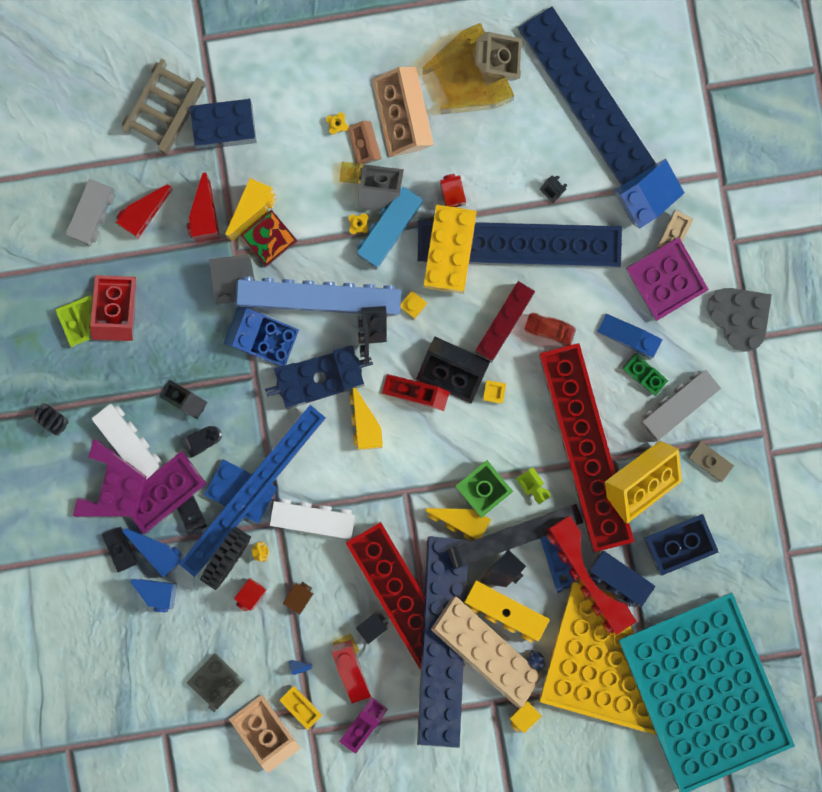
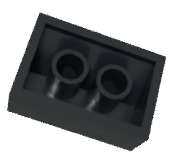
M435 336L427 350L416 379L450 392V395L472 404L491 361Z

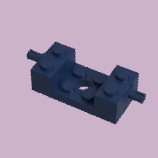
M353 345L334 350L333 353L307 361L274 368L277 378L276 386L265 388L266 395L268 397L279 393L283 398L285 408L291 409L353 390V388L363 387L365 385L362 378V368L373 365L372 358L369 357L371 362H369V365H365V360H359L355 355ZM319 372L324 373L326 376V380L322 384L314 381L315 374Z

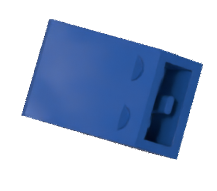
M237 307L224 345L276 365L284 366L287 364L299 329L249 308Z

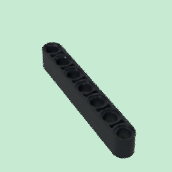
M577 504L448 549L447 553L453 570L546 537L548 534L546 529L567 516H571L576 525L582 524L583 520Z

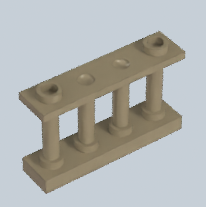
M161 58L159 63L156 62L151 70L152 76L130 116L126 115L124 118L122 130L129 135L131 129H134L158 142L157 145H159L158 149L160 152L168 155L191 113L190 106L197 103L206 84L199 78H196L194 82H189L166 70L167 63ZM162 76L187 89L188 94L185 100H180L156 87L160 77ZM151 93L176 106L178 110L176 116L169 117L147 105L146 102ZM141 111L167 124L168 130L166 134L160 135L136 122Z

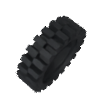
M235 526L211 558L202 573L200 581L217 590L238 562V559L250 542L251 536Z

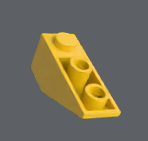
M353 388V393H349L350 405L355 407V413L351 414L352 426H356L357 434H353L354 446H358V450L383 448L381 426L358 390Z
M427 508L425 510L429 513L427 517L436 522L439 519L446 522L445 527L455 533L457 529L464 533L463 537L469 541L481 538L491 521L486 516L481 518L474 509Z

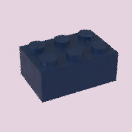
M251 99L190 106L196 150L257 143Z
M703 514L643 537L659 576L719 553Z
M600 551L587 570L591 573L589 577L598 584L602 582L607 584L606 589L617 596L619 594L625 597L623 601L632 607H642L656 587L606 551Z

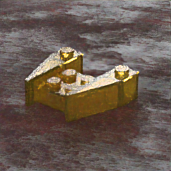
M481 23L461 31L422 67L423 75L434 71L448 101L447 104L440 107L441 114L496 109L514 101V93L506 77L486 86L480 70L475 64L472 54L476 52V41L485 33Z

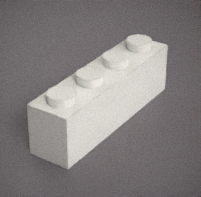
M109 404L95 415L92 420L122 459L145 474L147 480L162 467L163 461L156 453L152 455L148 450L151 446L144 437L141 439L135 433L138 429L131 421L127 423L123 417L125 413L120 406L117 405L115 407L113 404Z
M279 498V502L274 501L270 526L352 539L356 515H352V510L340 508V512L331 511L332 507L320 505L319 509L311 508L312 504L306 502H299V505H293L291 500Z

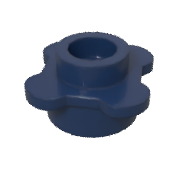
M530 651L529 656L526 658L528 663L536 670L540 667L544 668L546 665L545 657L539 651Z

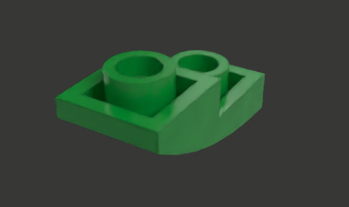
M634 353L622 367L627 374L654 396L668 382L660 372L651 367L637 353Z

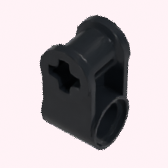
M208 426L186 436L181 441L188 455L192 458L217 444L222 438V432L216 426ZM209 430L216 432V435H214L215 440L207 438Z

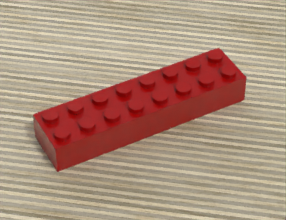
M382 522L346 542V545L421 671L424 594Z

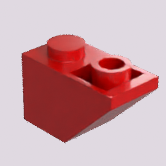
M449 174L444 176L443 180H440V189L445 206L457 208L466 205L460 175Z
M249 578L235 596L234 600L237 601L235 605L245 612L248 610L252 611L268 590L252 578Z

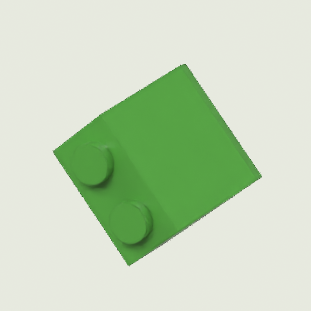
M488 460L455 486L481 518L513 492Z

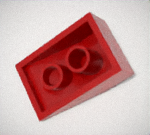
M206 172L201 175L189 215L190 223H186L188 235L196 243L220 239L211 181Z
M95 275L90 324L92 340L133 341L136 277Z

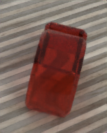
M532 312L528 315L524 331L533 336L553 340L563 346L572 345L576 328L559 319L545 317Z

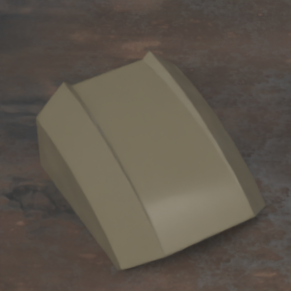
M485 32L476 41L475 64L487 75L508 81L520 79L522 38Z

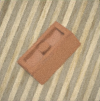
M361 121L348 127L358 166L382 159L371 121Z

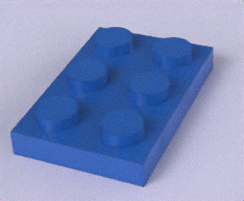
M223 459L204 496L226 507L252 474ZM271 485L245 517L259 524L278 488Z

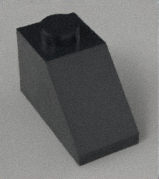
M171 380L168 381L159 396L195 419L199 418L208 403Z
M507 550L479 581L483 584L507 587L511 582L516 584L524 576L521 572L525 569L526 565L510 550Z

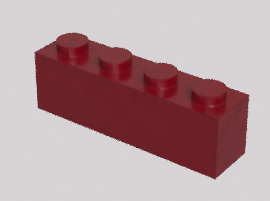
M517 281L476 348V354L491 361V363L494 361L534 296L535 291Z

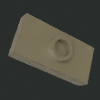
M700 441L689 456L690 460L720 482H723L734 467L732 463L702 441Z

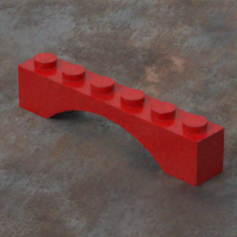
M567 516L546 529L548 533L546 535L551 545H556L559 550L557 554L563 563L566 562L570 568L568 570L570 576L574 581L577 580L581 585L579 589L586 599L589 598L593 604L591 609L596 616H600L603 620L602 626L608 634L618 635L635 624L637 621L628 606L607 596L589 577L581 556V532L572 517Z

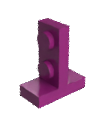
M371 697L339 742L356 754L380 723L388 708Z

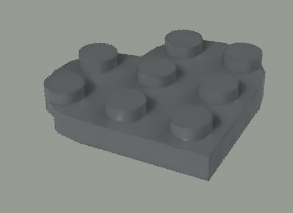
M723 288L717 290L710 298L707 305L708 315L716 326L724 328L725 338L733 349L740 352H750L757 349L763 343L767 330L772 294Z

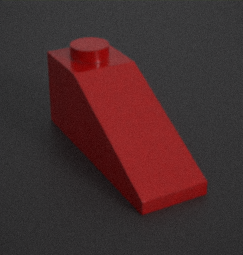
M166 184L128 205L125 210L121 209L116 217L117 225L139 239L172 192V187Z
M387 374L382 394L440 411L445 410L450 394L449 391L440 387Z
M352 640L333 645L332 656L351 703L371 698Z

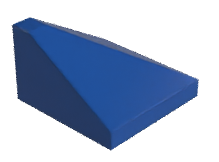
M296 660L289 661L292 675L311 670L313 667L309 663Z

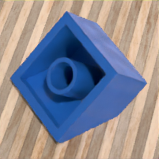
M131 579V584L148 607H154L153 611L166 613L168 609L174 608L177 584Z

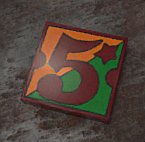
M272 210L240 235L266 267L298 242Z

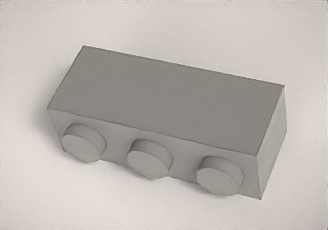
M89 178L67 229L66 235L69 238L89 246L93 242L96 243L100 234L98 231L99 226L104 224L107 218V207L112 205L115 199L112 187Z

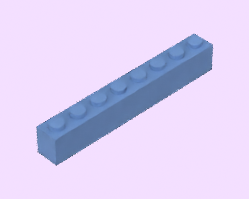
M241 277V280L236 281L235 307L361 314V308L386 306L387 316H398L400 314L401 290L395 289V286L384 285L383 288H375L373 284H363V287H355L354 283H343V286H335V282H323V285H317L315 281L304 280L300 284L294 283L292 279H282V282H274L273 278H262V281H253V277Z

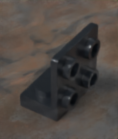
M386 306L361 308V316H358V329L362 328L358 332V343L362 344L360 345V358L364 357L365 365H369V343L387 342Z

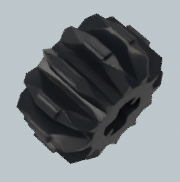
M42 403L32 416L34 421L55 436H59L69 423L66 417L46 403Z

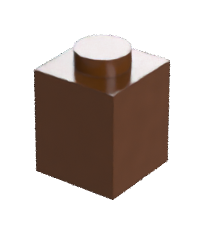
M303 581L301 584L295 583L282 604L301 615L314 595L311 592L312 587Z

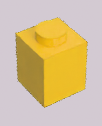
M526 701L523 708H518L509 717L512 721L510 725L518 733L521 730L525 734L542 715Z

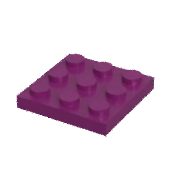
M676 237L625 268L655 321L660 320L709 290L680 237Z

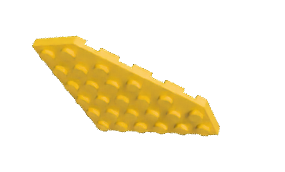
M572 582L539 702L656 735L618 642V639L634 633L630 626L618 635L608 634L602 626L603 620L601 617L596 616L592 611L591 605L593 604L589 598L586 599L579 589L581 585ZM601 590L607 596L616 600L613 593Z

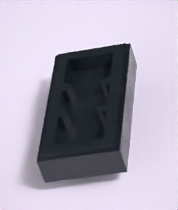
M122 527L102 535L118 573L138 565Z

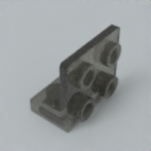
M214 653L187 681V684L209 704V709L216 712L241 686L244 680L223 659Z

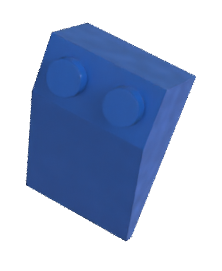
M666 158L614 190L631 223L639 229L659 217L685 193Z

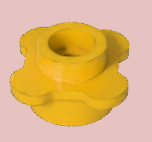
M339 112L335 116H327L326 122L329 124L330 134L335 135L336 133L348 130L344 113Z
M362 213L357 216L351 214L348 217L351 225L349 228L351 234L368 232L367 214Z
M264 541L261 543L257 542L252 546V555L255 561H267L269 549Z

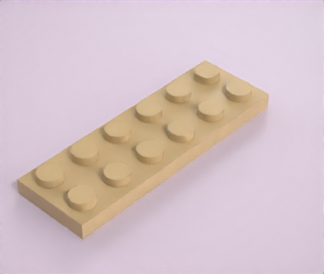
M456 596L452 597L431 630L517 708H523L542 674L533 668L526 659Z

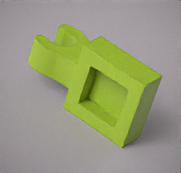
M533 467L516 478L527 495L532 493L539 505L551 497L550 492L541 487L545 483Z

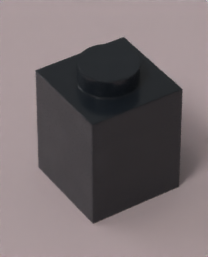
M375 612L357 626L356 630L369 644L388 629L386 627L388 621L382 614L377 615Z

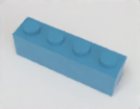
M403 186L400 196L394 199L389 207L385 206L379 214L381 216L379 222H374L368 230L370 235L367 239H362L356 248L358 250L357 256L378 269L423 204V199Z

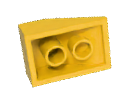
M249 178L225 233L228 240L233 242L263 217L269 208L272 209L277 198L272 187Z

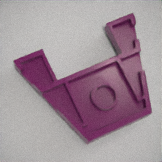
M94 439L88 458L107 464L98 503L82 497L77 498L73 516H136L147 476L129 462L118 457L113 450L102 445V442Z

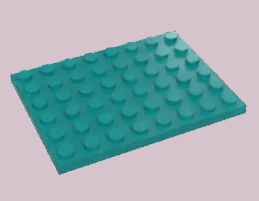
M732 592L618 639L679 792H690L795 747Z

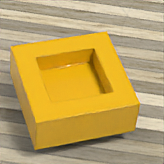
M411 291L401 303L400 308L413 319H416L428 303Z
M486 380L483 401L503 404L506 383Z

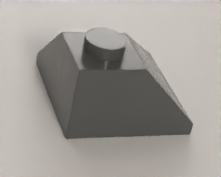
M363 165L358 208L379 210L399 197L404 169Z
M250 254L209 259L216 304L235 302L236 281L241 280V277H253V281H255Z

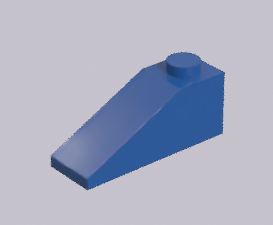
M607 313L597 330L598 333L650 360L654 358L663 340Z
M128 528L123 530V533L162 577H166L181 562L183 554L176 546L172 548L168 544Z

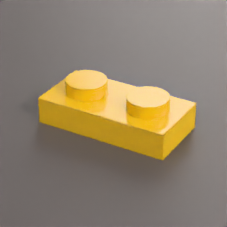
M295 685L279 700L307 730L323 716Z

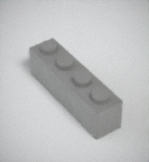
M699 370L689 377L692 380L686 386L684 383L679 385L674 390L676 393L671 398L666 396L658 403L660 407L656 411L650 409L642 416L645 420L641 424L656 442L721 389L707 370H704L702 373Z

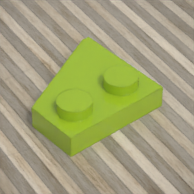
M92 295L55 309L71 348L91 339Z

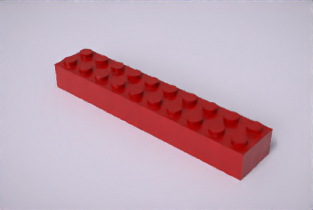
M580 343L540 353L541 367L592 552L595 553L635 542L630 523L623 521L607 499L605 481L616 473Z

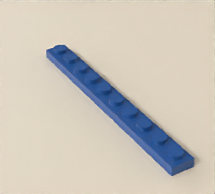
M308 406L179 563L181 567L192 576H197L217 549H219L230 531L239 525L326 419L324 415L313 406Z

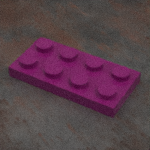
M183 451L169 460L145 482L137 515L130 516L143 534L150 532L207 485Z

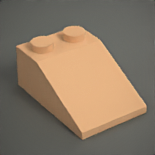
M260 695L229 719L258 763L267 773L301 749L263 695Z

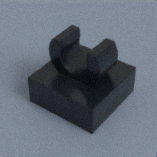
M553 175L546 180L540 190L552 203H555L567 190V184L562 185L558 181L560 177H554Z

